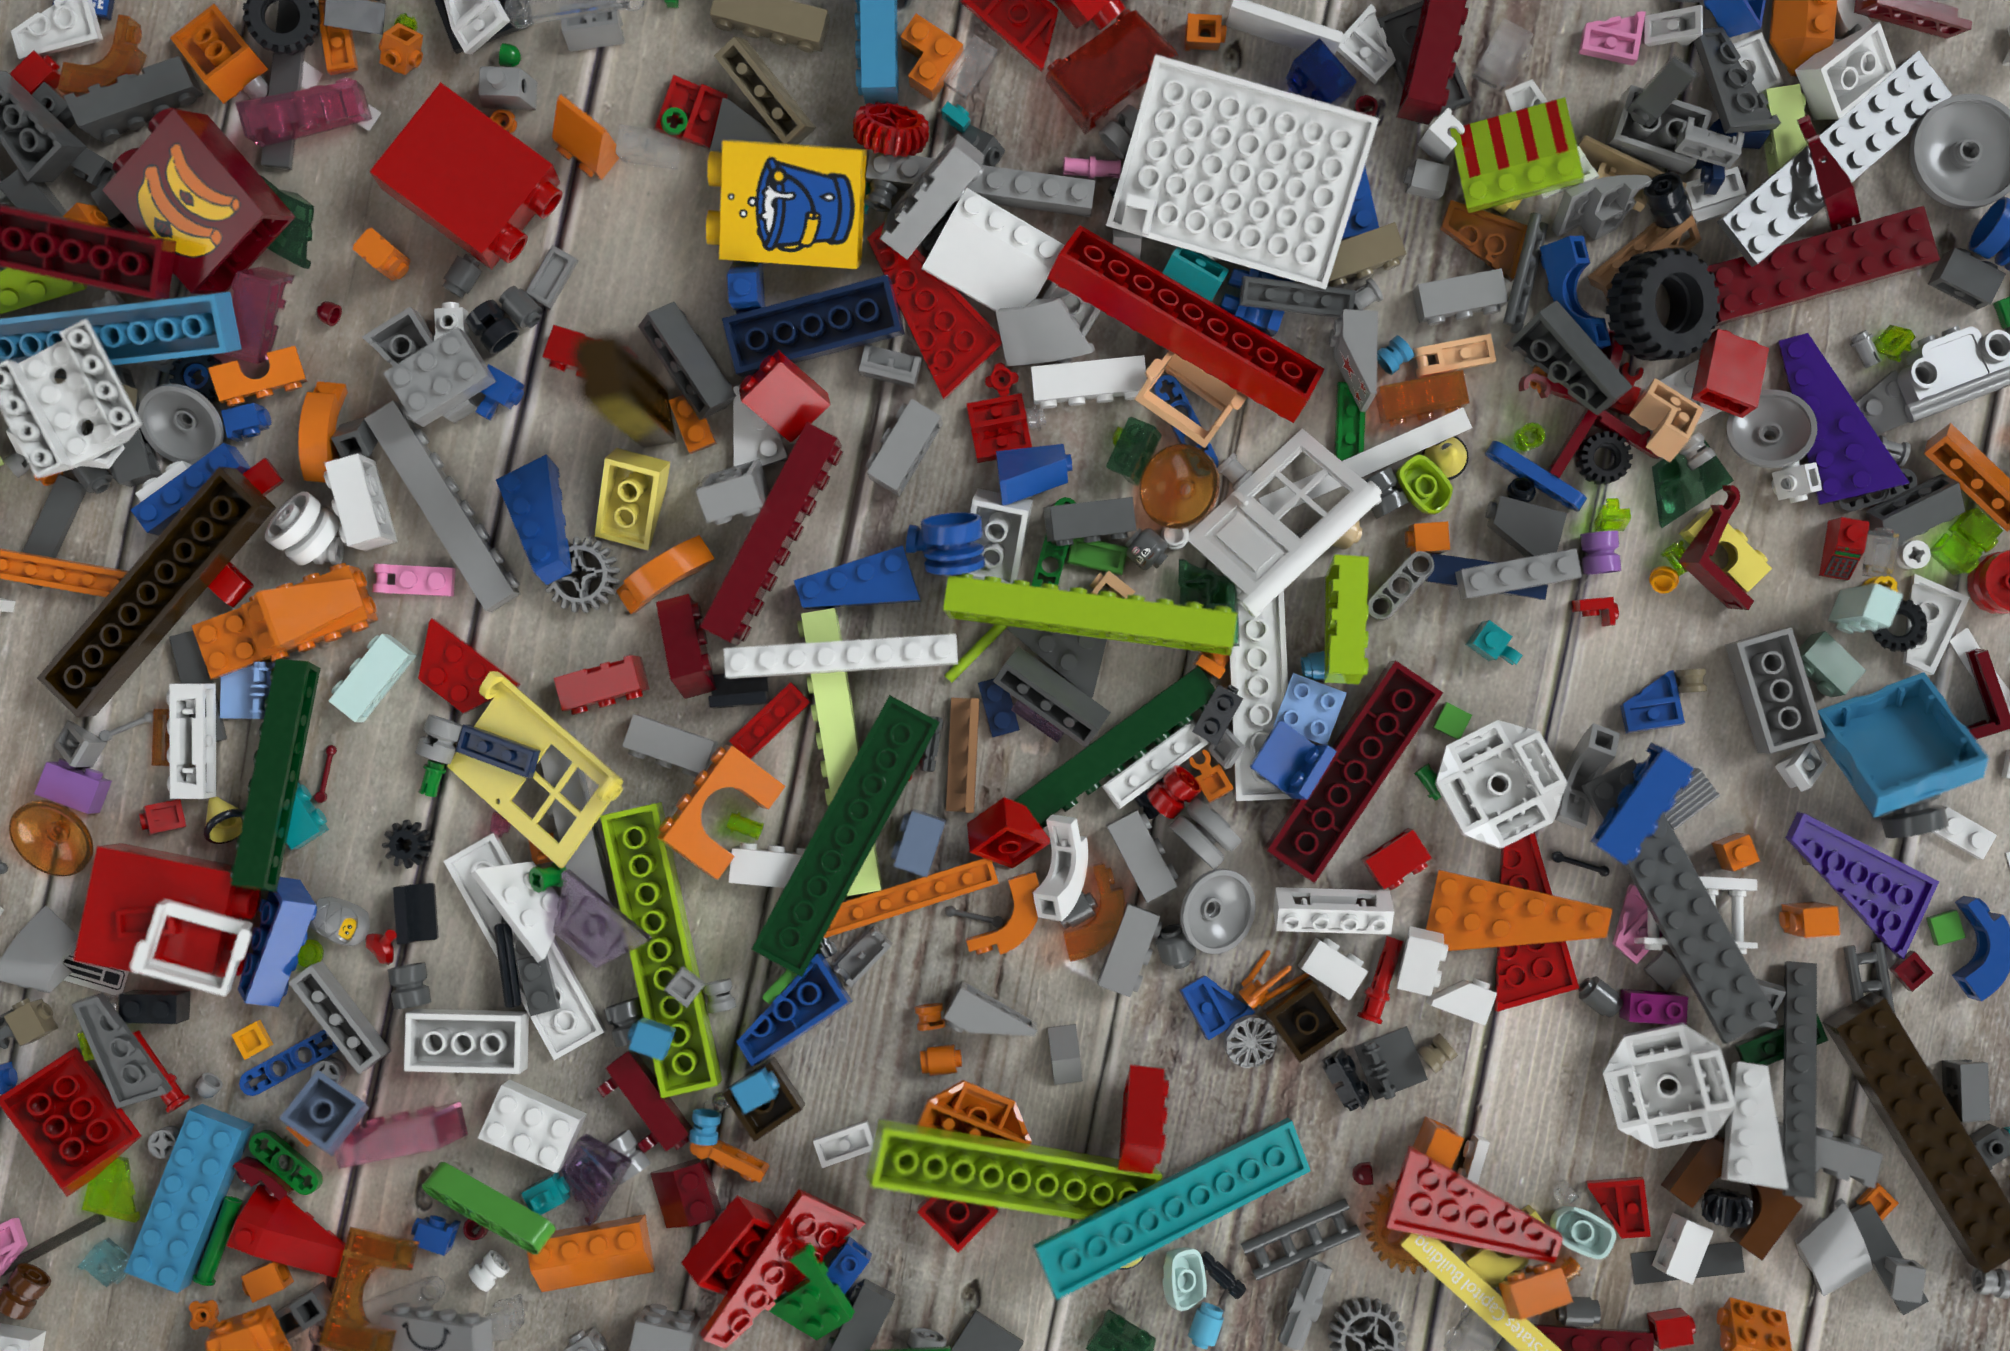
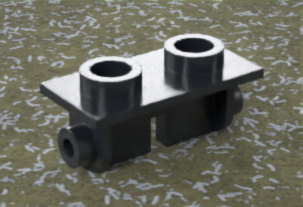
M1218 684L1192 732L1217 746L1244 699L1238 696L1239 690L1232 685L1225 688Z
M1341 1048L1335 1058L1332 1055L1322 1060L1324 1063L1322 1067L1332 1084L1342 1081L1343 1085L1336 1087L1335 1091L1344 1108L1348 1107L1349 1111H1353L1360 1105L1361 1109H1364L1370 1099L1369 1089L1363 1080L1360 1081L1357 1076L1353 1059L1346 1055L1343 1048Z

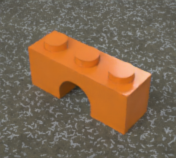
M296 346L266 353L270 368L268 373L260 379L246 377L237 360L209 367L208 369L219 402L221 404L227 403L228 407L245 403L244 398L256 395L257 399L273 396V390L285 388L286 392L302 388V383L307 382Z

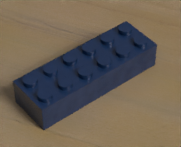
M888 275L722 318L736 374L741 377L755 374L760 369L762 361L769 355L773 356L778 350L795 364L905 335L892 281Z

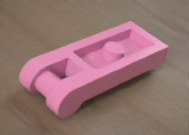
M374 564L373 573H376V584H373V593L454 597L455 568ZM388 574H395V585L387 584Z

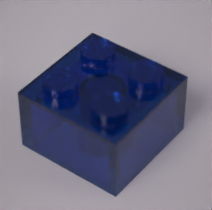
M1320 38L1293 60L1286 77L1288 80L1287 85L1295 95L1300 94L1302 97L1337 107L1349 98L1357 83Z

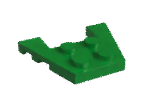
M808 1243L794 1252L790 1259L807 1279L796 1285L789 1293L785 1292L774 1300L776 1304L769 1312L813 1339L818 1340L850 1321L855 1311L838 1284H832L826 1275L828 1268L824 1262L819 1263L814 1256L816 1250L811 1243Z

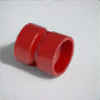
M1174 765L1163 777L1164 782H1158L1147 793L1148 799L1155 809L1169 819H1174L1185 808V801L1190 803L1201 792V786L1194 776L1179 765Z

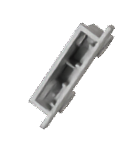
M1955 326L1941 332L1943 337L1938 339L1931 335L1917 341L1919 347L1908 353L1906 358L1908 366L1903 368L1897 377L1898 385L1906 401L1905 412L1910 423L2010 386V335L2003 330H1994L1983 337L1977 328L1967 327L1960 330L1959 326Z

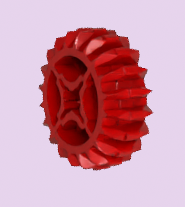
M888 102L867 103L866 106H860L859 110L856 111L852 125L853 137L857 140L858 144L864 145L865 149L873 150L874 153L905 158L908 155L915 156L917 153H921L923 148L926 147V142H928L929 122L925 119V116L918 114V111L908 109V106L903 107Z

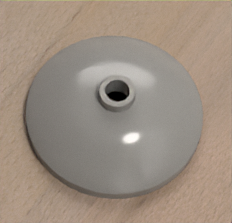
M179 384L160 385L148 392L139 405L138 416L142 422L140 429L145 439L154 450L171 461H184L193 465L223 442V424L217 410L206 397L192 388Z
M1761 390L1758 408L1743 418L1729 414L1726 435L1733 451L1744 461L1763 468H1781L1794 464L1810 451L1817 435V421L1810 406L1800 397L1782 390ZM1765 436H1772L1774 439L1767 440Z
M1228 869L1208 871L1194 881L1183 899L1180 914L1183 933L1193 947L1208 954H1220L1233 949L1245 938L1252 926L1256 908L1254 892L1249 882L1239 873Z

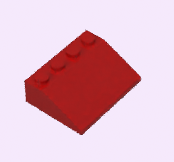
M76 1047L0 1096V1107L66 1197L93 1180L142 1136L122 1108L116 1109L110 1092Z

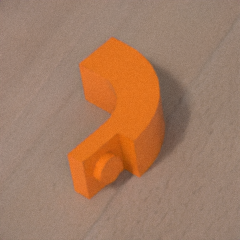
M318 381L314 391L307 392L305 396L298 435L299 461L304 481L326 483L324 478V472L327 471L325 463L339 459L337 448L331 438L336 431L338 415L348 393L346 384Z
M698 535L674 546L640 567L623 580L624 584L616 592L629 613L633 614L638 612L665 589L686 577L700 572L715 558L701 536Z
M1035 871L1008 878L1014 900L1011 917L998 929L967 938L966 943L969 952L976 950L977 955L992 951V945L997 944L1001 955L1016 948L1029 936L1038 920L1033 892L1039 887Z

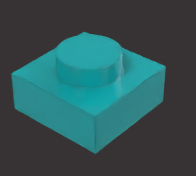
M947 101L941 109L942 119L961 134H964L969 125H971L970 118L968 117L969 113L961 105L956 104L954 106Z

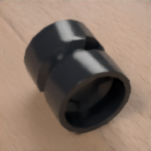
M1663 173L1652 178L1649 187H1644L1647 203L1650 206L1654 223L1658 227L1671 228L1678 226L1686 221L1691 214V207L1684 193L1685 189L1682 180L1678 174Z
M493 299L483 302L472 310L467 316L465 323L475 335H481L480 341L491 354H496L511 345L519 336L520 331L509 318H504L505 312Z

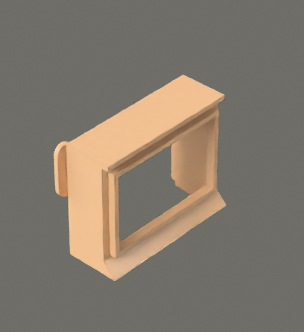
M1168 351L1162 360L1155 359L1146 370L1145 375L1148 379L1135 400L1206 448L1232 409H1240L1248 396L1236 389H1232L1221 380L1205 373L1192 363L1181 359L1175 353ZM1163 372L1175 377L1184 386L1222 411L1209 431H1206L1150 392Z

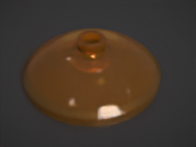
M1175 444L1162 449L1148 462L1141 477L1140 499L1145 512L1154 522L1170 529H1186L1198 524L1211 512L1217 501L1220 488L1218 469L1212 458L1195 446ZM1190 486V492L1185 494L1186 487Z
M46 800L30 801L18 808L10 819L9 833L15 849L27 863L41 872L53 876H71L82 871L92 859L93 840L87 826L78 815L63 805Z

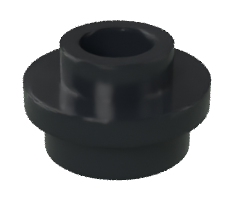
M1516 478L1507 487V496L1509 498L1527 503L1535 498L1536 490L1534 483L1527 478Z

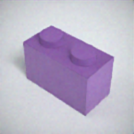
M59 758L57 762H46L34 794L86 814L100 813L112 781L103 778V773L90 768H86L84 771L70 766L65 759Z

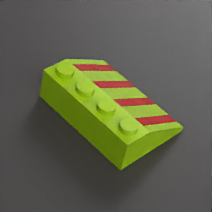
M1565 97L1463 125L1465 129L1463 134L1458 133L1455 128L1450 129L1451 137L1457 143L1454 151L1468 213L1584 183L1583 170Z

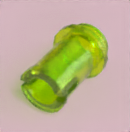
M732 812L726 828L730 829L732 834L735 831L758 841L764 823L741 816V812L737 814Z

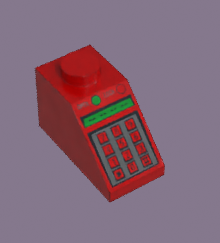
M1845 517L1828 520L1819 576L1846 581L1850 579L1865 551L1870 522Z

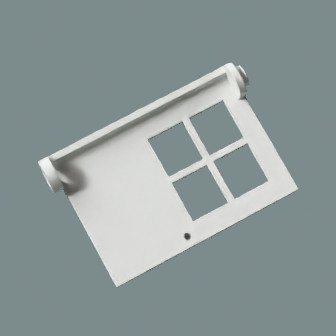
M1302 428L1189 533L1188 542L1242 591L1236 597V600L1253 618H1256L1262 613V609L1373 506L1378 505L1382 501L1379 496L1382 494V491L1374 482L1369 481L1367 483ZM1303 452L1323 470L1300 490L1280 472ZM1329 474L1350 493L1327 513L1309 498L1307 494ZM1276 477L1296 495L1273 515L1254 496ZM1302 499L1323 518L1299 538L1280 519Z

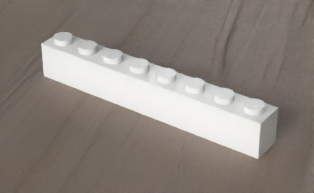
M956 634L724 648L725 677L736 679L958 665Z

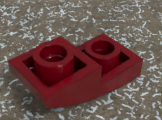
M247 1156L233 1165L237 1170V1176L242 1182L253 1187L262 1181L265 1184L266 1192L279 1201L294 1191L292 1187L256 1158Z

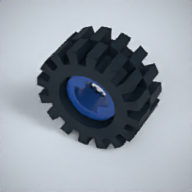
M210 354L179 358V362L174 360L172 365L176 366V368L169 371V374L174 376V379H169L170 384L187 386L202 394L211 403L215 402L214 397L218 396L208 368L221 365L222 362ZM202 370L201 375L204 377V380L196 385L193 374L196 371Z

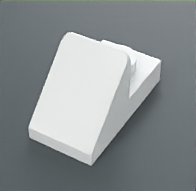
M1702 5L1645 16V44L1648 47L1671 42H1678L1681 46L1685 47L1703 35Z
M1808 742L1777 763L1775 767L1790 788L1797 786L1803 792L1813 786L1827 766V762L1813 742Z

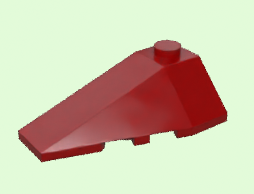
M259 1184L238 1216L226 1246L258 1258L344 1280L355 1251L330 1230H325L313 1220L314 1217L310 1213L304 1212L295 1205L291 1197L286 1196L279 1201L266 1192L264 1185Z

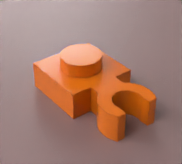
M1204 749L1202 751L1205 756L1203 764H1197L1193 757L1189 758V762L1193 769L1201 772V775L1195 777V779L1200 784L1201 790L1210 804L1231 792L1234 788L1220 764L1213 768L1211 767V756Z

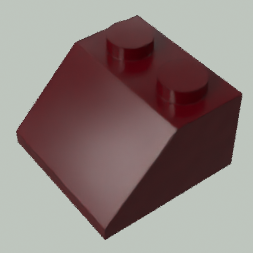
M696 1158L650 1173L666 1228L690 1227L718 1218L722 1210L706 1158L702 1160Z

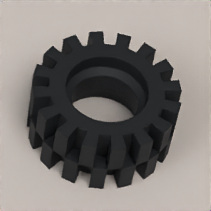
M1604 431L1584 440L1585 442L1579 446L1580 451L1576 453V458H1579L1576 466L1581 467V471H1579L1581 476L1586 475L1587 478L1585 480L1588 482L1594 481V484L1597 485L1602 483L1604 485L1625 476L1627 474L1626 470L1631 468L1632 464L1629 463V460L1633 459V454H1629L1628 450L1631 449L1630 444L1625 445L1626 439L1624 437L1618 438V433L1609 434V431ZM1599 448H1607L1614 455L1613 465L1608 469L1598 467L1594 461V454Z
M1902 598L1895 615H1904L1910 619L1912 624L1910 631L1902 636L1891 634L1888 628L1872 631L1875 640L1883 648H1888L1893 652H1896V650L1905 652L1910 648L1912 650L1918 643L1923 641L1927 632L1925 612L1923 613L1922 608L1919 605H1915L1913 601L1909 599L1905 601Z

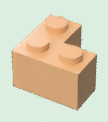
M1654 378L1636 401L1629 416L1636 420L1638 424L1646 426L1653 431L1646 448L1650 449L1655 455L1671 462L1690 440L1704 408Z

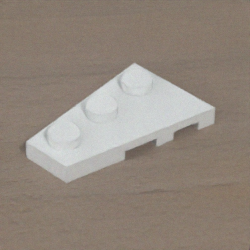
M55 0L53 1L54 5L42 13L37 12L11 30L18 59L24 60L33 50L42 56H46L47 54L103 41L93 1Z
M740 385L734 386L733 391L736 394V397L733 399L734 466L760 459L763 468L787 460L788 456L780 434L741 402Z
M1912 575L1909 600L1913 601L1915 605H1919L1923 613L1925 612L1927 632L1921 643H1918L1912 650L1910 648L1904 652L1903 664L1925 672L1930 676L1933 675L1970 597L1919 575ZM1907 618L1906 634L1912 626L1909 618Z

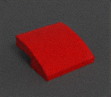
M673 75L654 130L669 135L662 129L661 118L667 109L677 107L685 112L688 123L681 134L669 136L710 148L722 99H727L728 94L704 84L699 86ZM673 114L670 119H667V124L671 123L670 127L676 129L678 124H682L681 119L677 120L678 116Z
M1022 393L966 403L977 463L997 460L996 451L1032 447Z

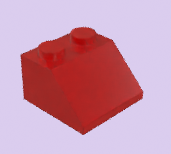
M1005 797L967 823L969 852L1012 869L1050 844V838L1028 808Z

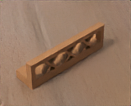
M1690 214L1686 221L1671 228H1661L1652 223L1588 276L1590 285L1603 291L1606 298L1608 289H1611L1613 286L1611 281L1615 273H1620L1618 271L1619 267L1625 261H1629L1632 256L1665 248H1683L1685 251H1689L1702 240L1693 215ZM1688 230L1690 237L1682 244H1679L1682 234Z
M951 698L946 811L974 813L979 698Z

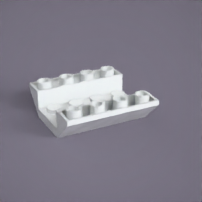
M87 319L60 332L63 338L62 341L20 363L10 360L0 363V410L36 478L77 468L129 441L142 425ZM59 369H64L67 374L66 380L61 384H57L55 373ZM90 420L93 423V431L85 436L82 433L81 427L85 421Z

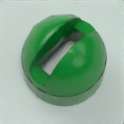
M502 43L499 51V65L503 67L517 66L521 61L519 49L512 44Z

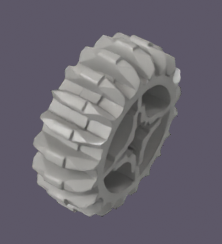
M576 536L573 538V546L568 541L570 556L574 555L571 566L572 573L552 582L545 591L547 593L556 591L551 600L559 602L562 599L561 608L567 609L571 604V612L577 613L581 605L583 613H589L590 604L595 610L600 609L599 599L605 604L609 603V599L605 596L607 592L612 595L616 594V591L610 588L611 583H620L619 579L612 578V574L620 573V568L610 566L617 562V558L614 556L606 558L610 554L611 549L605 547L600 551L602 542L597 540L592 545L591 538L585 537L582 544L581 539ZM583 552L592 553L599 560L602 568H590L583 556ZM580 568L591 573L583 576L582 582L578 578L571 577L581 572ZM602 577L598 589L588 596L592 581ZM561 582H573L576 591H579L580 598L570 596L564 590Z
M1366 1296L1363 1299V1304H1360L1356 1298H1353L1352 1303L1354 1306L1351 1308L1346 1303H1343L1342 1307L1345 1313L1341 1314L1336 1311L1334 1315L1339 1322L1333 1321L1329 1324L1330 1328L1334 1330V1332L1328 1333L1329 1340L1333 1341L1329 1346L1331 1351H1348L1345 1345L1346 1335L1357 1342V1351H1374L1376 1349H1382L1381 1351H1405V1347L1400 1343L1407 1340L1405 1333L1401 1332L1405 1329V1325L1403 1322L1398 1321L1400 1316L1397 1311L1391 1312L1392 1307L1388 1303L1382 1306V1302L1378 1298L1373 1301L1372 1305L1370 1299ZM1365 1317L1361 1324H1352L1356 1320ZM1378 1318L1385 1321L1388 1325V1339L1384 1338L1381 1333H1378ZM1370 1332L1373 1337L1370 1340L1367 1338L1368 1341H1363L1362 1336L1364 1334L1367 1336V1333Z

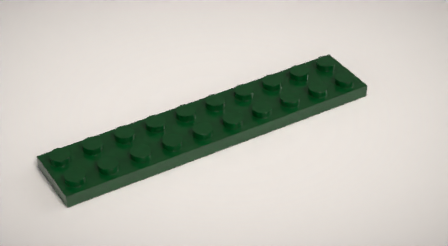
M891 695L888 696L751 950L801 977L804 975L939 726V721Z

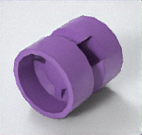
M1618 531L1580 534L1582 551L1587 553L1582 558L1583 574H1604L1621 571L1620 555L1614 552L1619 547Z

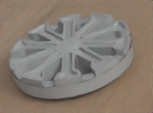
M1246 1015L1235 1020L1227 1029L1224 1037V1049L1227 1056L1235 1064L1243 1068H1256L1265 1064V1061L1272 1057L1275 1045H1277L1275 1029L1265 1018L1258 1015ZM1249 1021H1253L1251 1028L1248 1026ZM1263 1023L1264 1026L1259 1030V1026ZM1241 1026L1243 1031L1238 1032L1237 1028ZM1231 1037L1238 1038L1237 1041H1230ZM1268 1043H1269L1268 1048L1262 1045V1044H1268ZM1233 1048H1238L1235 1052H1231ZM1258 1050L1263 1052L1264 1054L1262 1056H1259ZM1251 1054L1253 1055V1058H1254V1060H1252V1061H1250Z

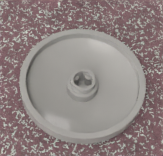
M1961 94L1943 100L1926 112L1913 131L1909 148L1911 168L1922 189L1941 204L1957 209L1984 207L2010 192V109L1988 96Z

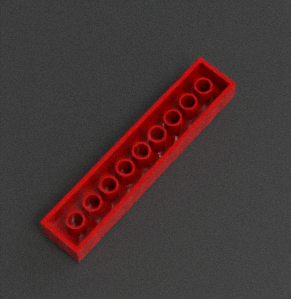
M1079 225L1058 254L1047 279L1054 282L1060 288L1066 289L1084 302L1095 306L1108 316L1124 323L1132 330L1151 339L1157 345L1163 346L1181 359L1192 363L1205 373L1221 380L1232 389L1238 390L1256 403L1265 406L1292 423L1295 422L1309 401L1325 370L1318 364Z

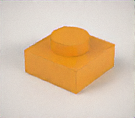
M261 1020L231 1035L244 1060L274 1045Z

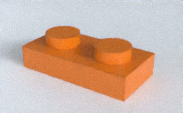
M684 395L668 400L690 454L717 444L707 418L700 420Z

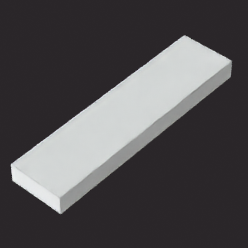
M1193 720L1102 786L1118 809H1121L1163 778L1174 765H1180L1209 744V741L1192 732L1196 725Z

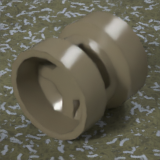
M1440 1033L1432 1038L1431 1045L1423 1046L1417 1051L1435 1074L1443 1068L1445 1061H1452L1458 1056Z

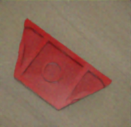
M960 0L961 4L1040 72L1044 70L1059 14V9L1048 0Z
M431 618L418 680L459 711L468 713L480 705L492 701V699H486L479 693L480 686L489 672H500L517 688L521 685L436 619Z

